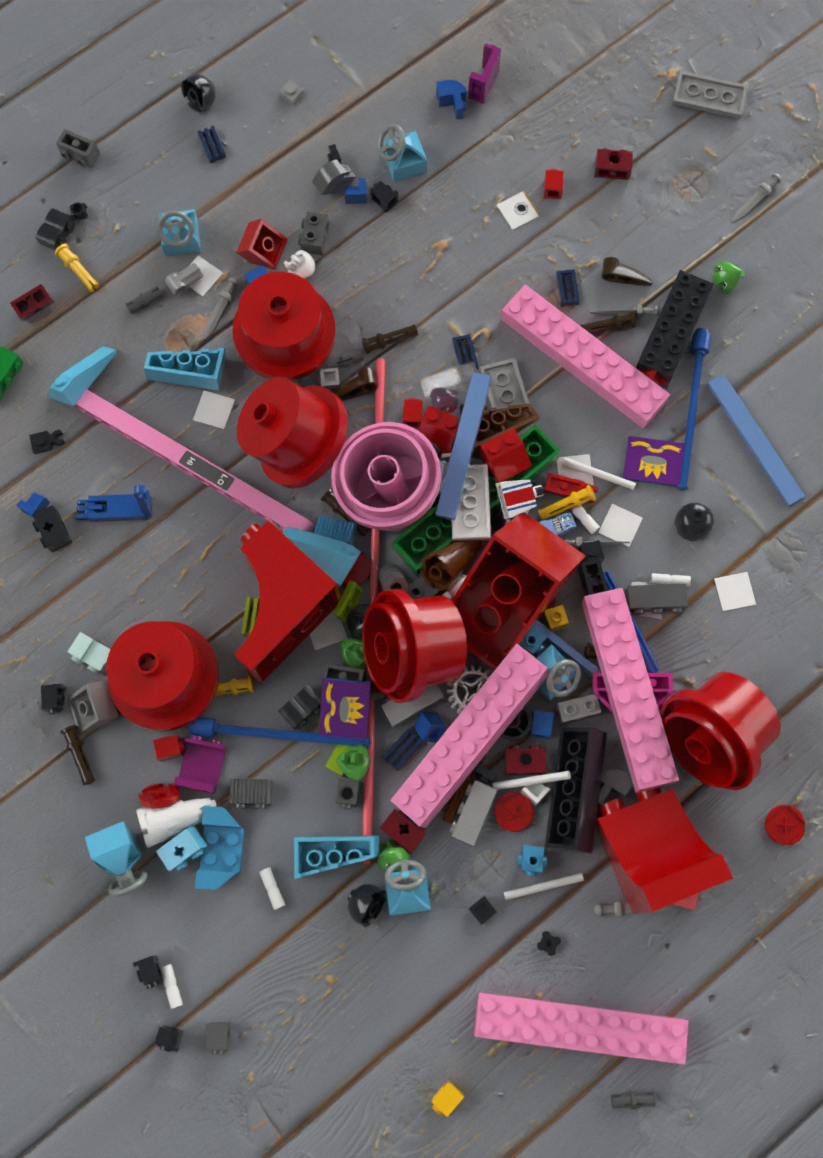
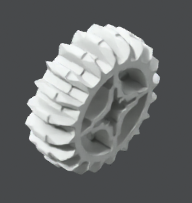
M471 665L470 671H468L465 666L461 677L454 681L455 683L449 682L447 684L448 687L453 688L446 691L448 695H453L448 698V702L455 701L451 707L454 709L458 706V714L462 712L475 696L473 694L469 697L470 691L468 689L473 690L477 686V693L482 683L488 680L489 670L481 673V666L478 667V671H474L475 667ZM469 677L479 678L474 683L462 681ZM458 685L466 693L462 702L457 695Z

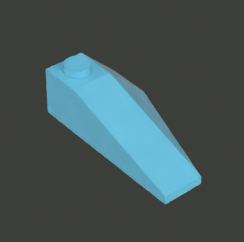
M102 346L63 372L49 388L48 398L74 407L85 390L91 386L116 355L117 351Z
M287 527L283 532L288 539L337 583L338 587L341 586L361 551L346 542L292 527Z

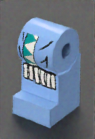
M571 513L539 522L559 537L577 528Z

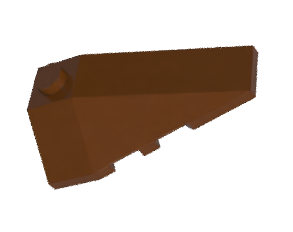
M526 403L510 405L507 408L496 409V407H493L489 410H484L472 458L480 455V445L512 428L518 433L538 421L540 417L532 405ZM461 415L458 416V417H456V421H457L458 427H459Z

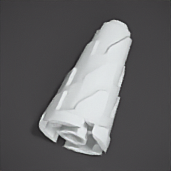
M210 797L187 801L180 800L163 808H137L136 812L146 847H153L181 833L186 828L201 823L203 806L217 807L215 799L210 800Z

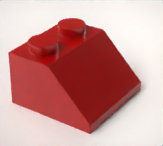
M258 219L248 223L236 253L249 263L259 266L264 265L265 268L275 270L288 239L264 220Z
M428 405L418 431L441 449L440 456L441 454L451 453L458 431L457 416Z
M514 428L480 445L479 453L484 462L488 464V468L497 483L504 482L532 466L524 443Z

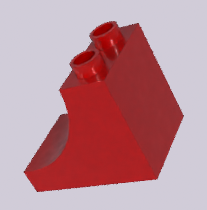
M525 512L520 513L493 534L451 600L458 609L464 624L467 650L496 670L516 644H521L547 607L566 586L586 555Z
M269 520L262 527L257 523L251 525L240 539L244 543L240 549L249 568L258 579L260 604L257 619L250 635L234 655L243 668L260 685L335 610L341 599L337 583Z
M660 787L638 792L636 795L639 802L628 807L624 806L621 798L599 806L602 817L596 819L595 828L632 913L654 912L733 879L723 854L714 852L702 840L687 817L673 788L662 792Z

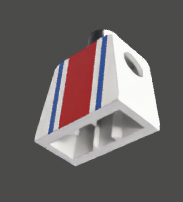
M530 480L495 483L504 519L512 518L536 507L535 498L544 496L543 487L541 485L532 487Z

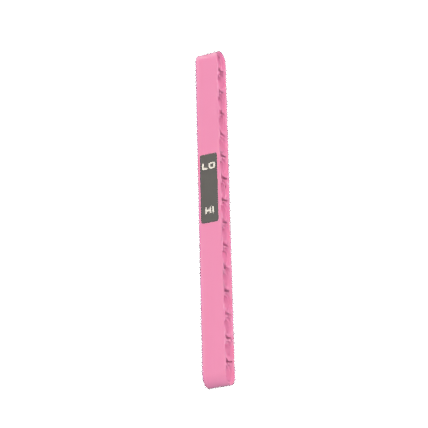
M86 389L82 397L74 405L82 412L266 521L269 520L281 530L285 531L287 527H292L311 533L315 527L308 519Z

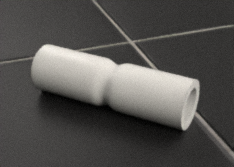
M575 506L569 509L591 535L600 528L582 506L579 508Z
M651 573L650 584H686V587H690L691 576Z
M271 868L260 871V876L268 891L273 909L276 910L285 906Z
M172 964L161 967L160 972L166 987L170 1008L183 1005L178 986L176 985Z

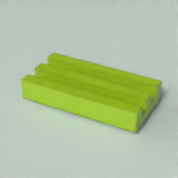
M349 581L333 615L346 623L348 612L358 604L364 589L357 583Z
M247 597L241 633L243 636H249L254 627L258 603L260 604L259 598ZM251 603H254L250 632H247Z

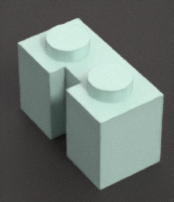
M80 632L67 651L72 655L71 659L80 665L82 662L88 664L87 669L96 674L99 671L103 674L106 673V663L110 649Z

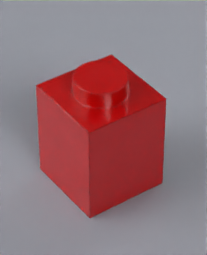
M557 169L546 170L544 198H562L564 171Z
M417 398L404 399L403 424L412 428H419L422 420L423 400Z
M177 734L153 740L157 760L165 761L184 756L183 750H186L183 738L180 739Z

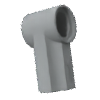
M193 263L179 273L173 272L169 274L165 279V283L173 294L179 297L187 292L190 285L204 276L199 267Z

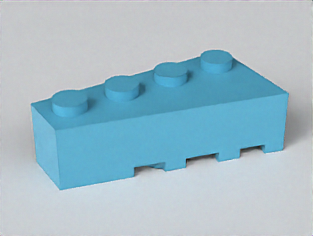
M225 348L211 351L209 349H201V351L194 352L182 350V352L173 353L172 351L148 352L144 365L147 380L219 391L227 361Z
M379 835L294 837V879L378 857Z

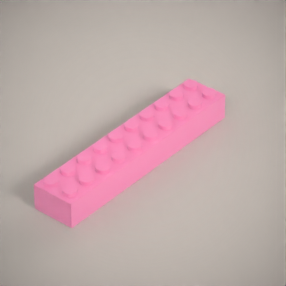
M526 284L502 309L501 320L641 428L644 429L667 403L670 396L667 391Z
M623 588L584 596L581 602L635 792L638 793L675 784L679 781V777Z
M516 644L390 801L419 827L427 828L547 679L550 670L520 645Z
M478 992L474 1037L677 1064L686 1063L688 1020Z

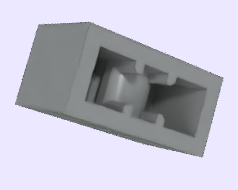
M595 694L559 702L556 705L560 725L597 717L601 714L599 702Z

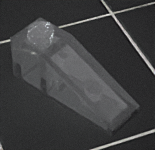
M475 362L458 365L421 380L424 399L468 390L472 373H477Z

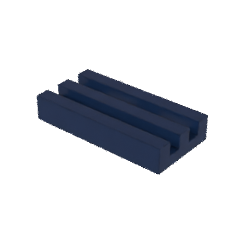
M214 125L210 126L211 129L204 128L202 132L201 130L197 131L210 163L226 158ZM212 133L216 140L221 155H218L216 151V148L210 136V134ZM203 136H207L215 157H211Z
M575 270L557 271L556 277L561 307L567 304L568 306H572V304L579 305L580 300ZM568 274H571L574 299H571ZM561 275L564 276L567 300L564 297Z
M470 334L452 338L460 372H470L472 369L479 370ZM466 339L471 353L473 365H470L467 350L464 343V340ZM457 341H460L466 366H463Z
M408 728L382 758L398 771L421 745L423 740ZM410 735L411 737L390 760L388 757ZM415 739L417 742L396 765L394 763L396 759Z

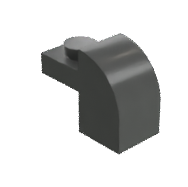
M336 159L325 164L317 172L312 183L321 195L332 194L340 183L353 182L356 176L347 164H340Z
M617 769L604 772L601 777L602 786L600 787L598 806L603 804L610 790L621 797H625L633 784L631 775Z

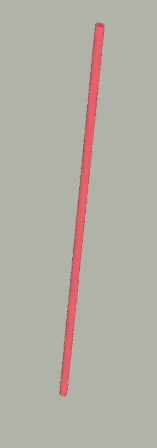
M382 358L376 359V381L378 387L375 390L374 424L384 422L385 359ZM372 528L369 585L370 605L373 604L375 597L379 594L378 574L380 569L381 530ZM367 668V682L372 683L373 680ZM376 700L369 701L367 737L370 738L371 744L367 751L370 764L367 773L364 775L362 836L372 835ZM372 858L361 861V864L371 865Z

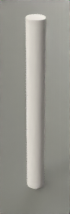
M565 457L563 465L632 490L635 487L636 483L572 459Z
M570 771L493 782L492 786L496 790L554 782L571 779Z
M582 873L503 892L505 900L581 882L584 881Z

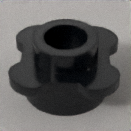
M75 202L69 207L71 211L70 216L74 221L88 217L86 213L87 205L85 203Z
M544 931L540 942L537 943V948L546 951L549 956H553L556 954V947L561 943V939L550 935L548 931Z

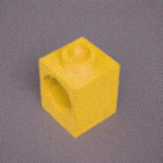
M563 605L547 609L542 615L546 627L552 632L565 629L569 624Z
M447 1080L431 1099V1102L434 1104L432 1108L440 1116L444 1114L448 1117L464 1098V1094Z

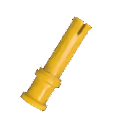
M68 244L60 245L55 250V255L64 261L66 268L72 269L90 292H94L95 290L92 287L94 286L97 289L99 284L80 264L79 257L69 250Z
M587 485L586 488L578 492L573 491L570 494L571 496L543 509H539L538 512L542 521L576 506V508H579L590 500L595 501L596 497L591 486Z
M252 675L244 679L236 680V678H232L230 682L219 683L215 696L231 693L235 696L238 693L248 691L253 693L255 690Z

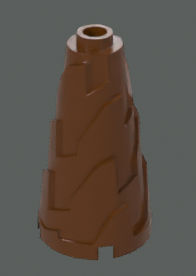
M482 540L456 541L440 550L427 554L420 562V564L423 563L420 572L425 582L433 589L436 586L440 587L439 591L451 587L458 580L462 571L481 550Z

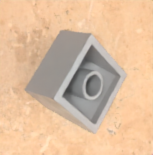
M107 680L87 683L67 698L79 734L109 724L119 717Z

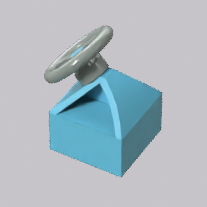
M397 124L386 126L378 139V151L380 156L386 160L393 181L396 182L427 172V159L416 131L404 134L403 129ZM395 130L399 133V136H395ZM389 132V138L384 140L386 134Z
M195 209L159 213L157 233L161 239V246L165 256L201 252L199 226Z
M551 644L536 658L550 670L547 679L537 690L548 703L555 696L564 697L572 693L578 686L581 678L579 665L573 660H566Z
M124 821L85 837L91 860L104 872L113 874L116 877V880L112 882L108 889L111 896L117 897L129 894L143 885L147 879L146 872L143 870L131 871L130 869L142 854L135 833Z
M401 860L393 863L385 873L390 916L431 910L426 869L424 866L413 860ZM408 866L415 867L416 870H408ZM397 868H402L401 872L392 873Z

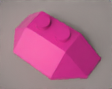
M593 672V693L613 714L602 673ZM648 673L658 707L673 693L672 673Z

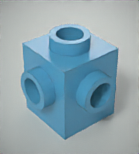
M533 626L520 646L532 656L534 654L538 656L545 648L543 643L548 636Z
M522 846V854H518L517 866L521 867V871H525L526 876H537V873H542L543 869H546L547 856H544V847ZM530 858H533L535 860L534 865L530 864Z

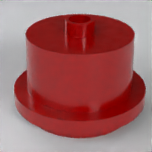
M278 271L256 278L245 288L234 317L232 333L237 353L250 370L267 379L284 377L292 381L312 374L326 362L335 344L336 325L329 304L306 279L291 272Z
M284 377L269 379L258 386L246 400L237 422V440L241 449L261 462L262 469L270 480L290 489L310 485L324 475L333 466L334 461L338 457L345 443L347 432L346 409L342 400L336 394L322 386L301 387Z
M401 589L385 590L375 597L373 604L365 614L362 641L369 674L379 690L384 692L392 701L405 703L417 700L422 695L425 687L454 682L461 677L467 658L466 633L460 613L449 598L434 596L412 599Z
M149 621L130 627L113 643L106 663L109 690L117 709L134 724L152 731L177 730L197 720L211 705L219 685V663L212 646L198 631L178 622Z
M730 672L714 674L697 690L683 689L675 692L664 702L661 708V720L671 754L688 773L712 787L728 790L746 788L760 773V756L780 735V720L767 696L749 680Z

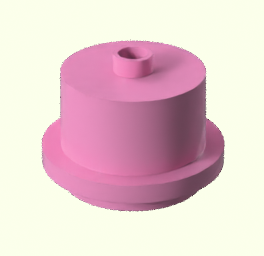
M395 422L372 424L354 433L343 444L338 457L333 463L331 474L332 488L344 512L357 523L377 530L389 532L403 531L411 527L431 510L441 485L440 461L433 445L418 430Z

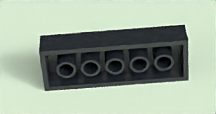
M561 727L555 773L570 771L571 779L553 782L545 847L560 851L592 854L607 738L606 732L595 728Z

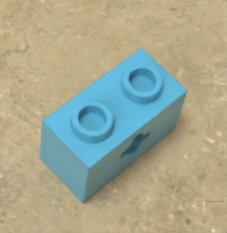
M193 826L183 830L156 852L169 872L173 870L179 872L188 866L187 861L191 858L195 860L203 854L202 850L207 847V844L196 827Z

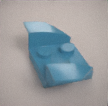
M203 806V839L207 847L202 850L200 870H197L195 889L216 890L231 877L241 872L245 830L224 807Z

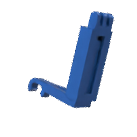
M146 485L134 486V494L88 496V500H77L78 506H84L77 507L78 513H84L78 514L77 520L104 522L147 520V517H152V497L149 495V491L146 490Z

